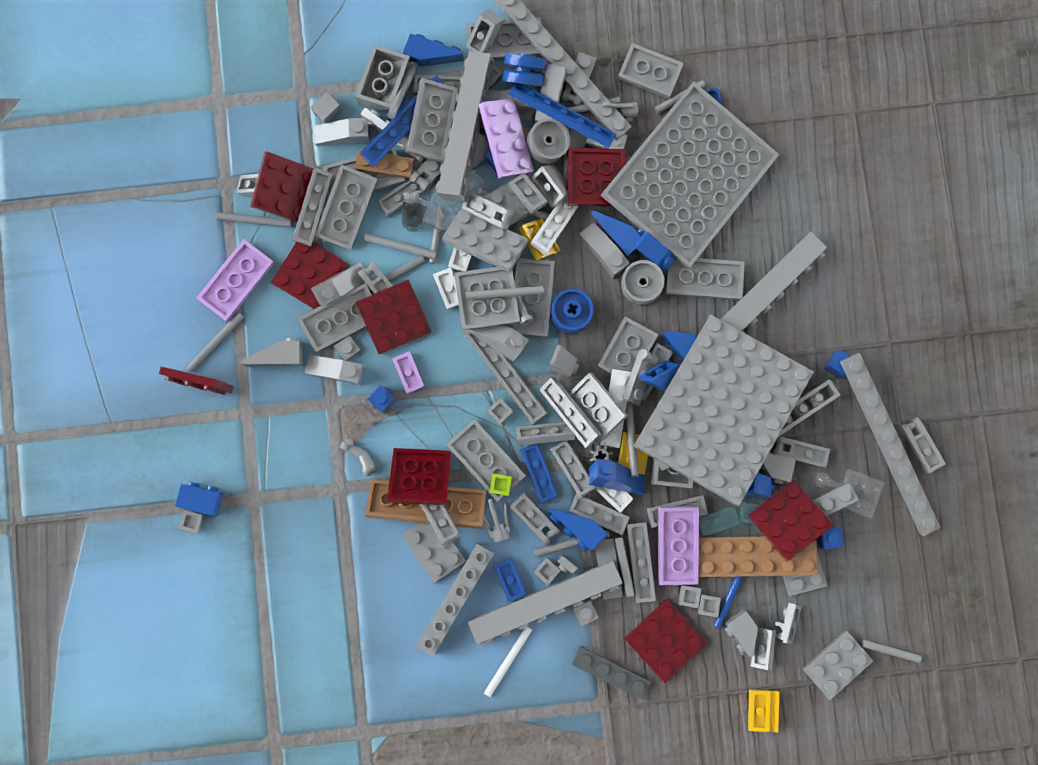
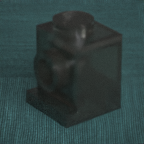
M403 202L402 226L407 231L416 232L418 228H422L424 211L422 202ZM412 216L417 217L415 221H410Z

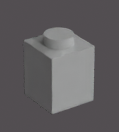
M327 92L310 107L313 114L323 124L330 123L342 112L339 99L335 95L330 96Z

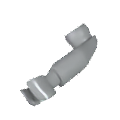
M350 438L346 439L345 442L343 441L340 448L353 452L352 454L360 459L363 466L362 473L370 476L375 470L370 454L359 446H354V442Z

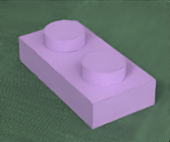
M410 351L392 358L406 394L425 387Z

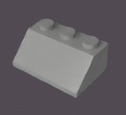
M374 45L355 96L358 104L374 110H390L398 93L410 56Z

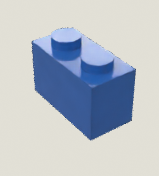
M188 481V484H181L175 507L212 516L219 514L224 494L218 492L219 488L207 486L205 489L199 487L200 483Z

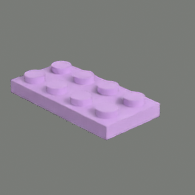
M505 99L480 103L479 109L498 178L534 172L515 100Z
M243 239L196 299L228 322L274 265V262Z
M659 506L658 583L659 585L698 584L699 507Z

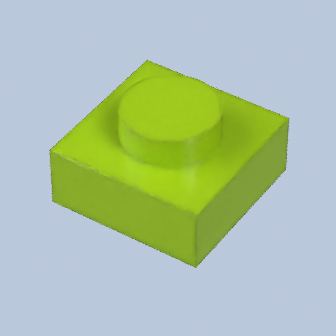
M492 474L489 493L509 496L512 477Z

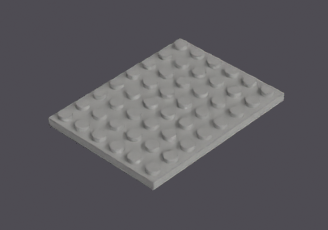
M693 81L603 191L601 196L643 232L647 231L667 247L674 257L689 269L779 154Z
M710 314L634 447L738 507L814 371Z

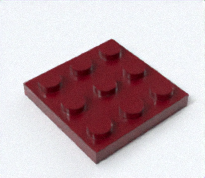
M568 148V206H612L601 194L625 166V149Z
M265 151L250 207L297 223L314 168Z
M296 242L270 283L312 309H316L321 305L318 303L311 288L348 269L350 265L313 242L311 246Z
M409 279L356 301V305L379 355L431 333Z
M162 366L159 370V374L165 376L164 380L179 385L190 386L204 391L208 390L221 395H225L226 392L232 393L234 386L220 380Z
M394 448L387 502L447 505L451 451Z
M795 480L791 481L748 514L750 520L786 562L833 527V523Z
M667 598L624 637L628 644L664 683L707 644L704 638Z

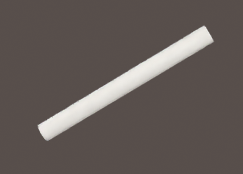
M530 627L524 628L484 692L487 696H492L532 632Z

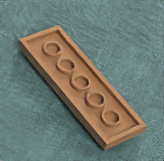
M371 479L365 512L366 518L430 524L420 504L388 503L389 481ZM448 487L447 505H444L456 527L482 529L486 490Z
M765 536L699 538L698 577L818 575L816 540L786 562Z

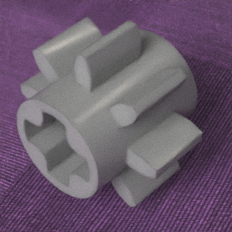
M596 445L597 451H590V453L593 454V458L589 459V461L595 462L597 460L596 456H598V452H601V454L606 455V457L603 458V460L611 461L608 458L613 453H608L606 451L607 446H605L603 449H600V447Z

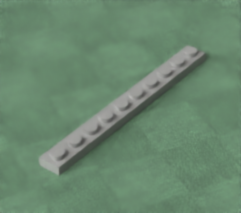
M495 0L496 5L549 64L567 68L564 82L601 124L616 134V141L631 130L632 126L616 108L602 106L603 103H610L609 100L520 0Z
M860 353L840 361L919 534L925 536L939 529L940 525Z

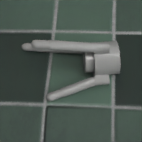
M637 102L603 103L602 105L603 107L620 108L621 115L625 116L627 122H632L633 117L638 116Z
M489 499L488 502L495 526L491 528L485 516L483 523L489 532L490 538H494V542L510 538L508 533L511 532L507 503H504V526L503 523L499 524L492 499Z

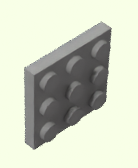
M492 267L454 273L462 331L520 323L516 296L466 300V292L515 288L512 270L509 273L501 268Z

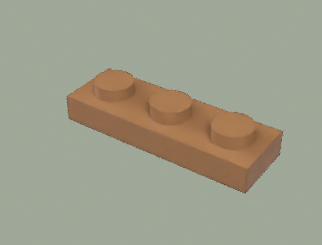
M358 150L355 164V170L408 179H410L413 173V158L385 155L373 168L360 155L361 151Z

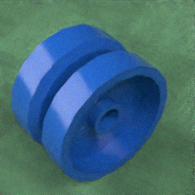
M505 53L504 63L508 66H514L515 70L505 69L502 76L503 81L535 86L543 85L544 76L533 73V69L544 70L546 59L536 58L535 55L518 53L515 55Z
M579 289L561 291L555 297L551 306L553 324L559 331L566 334H576L583 331L589 325L593 316L591 298ZM572 309L575 311V314L573 315L572 312L569 314L568 311Z

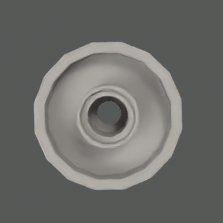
M552 118L541 119L535 123L525 137L531 161L537 165L546 166L554 164L566 153L570 146L568 129L563 123Z
M648 260L633 262L626 268L622 276L621 288L623 294L628 301L636 305L653 303L659 297L664 287L662 270L657 264ZM639 280H645L647 283L645 285H641L639 283Z

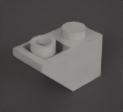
M742 609L724 622L727 627L724 630L731 639L735 638L738 643L736 647L739 652L751 658L754 656L758 627L747 611Z

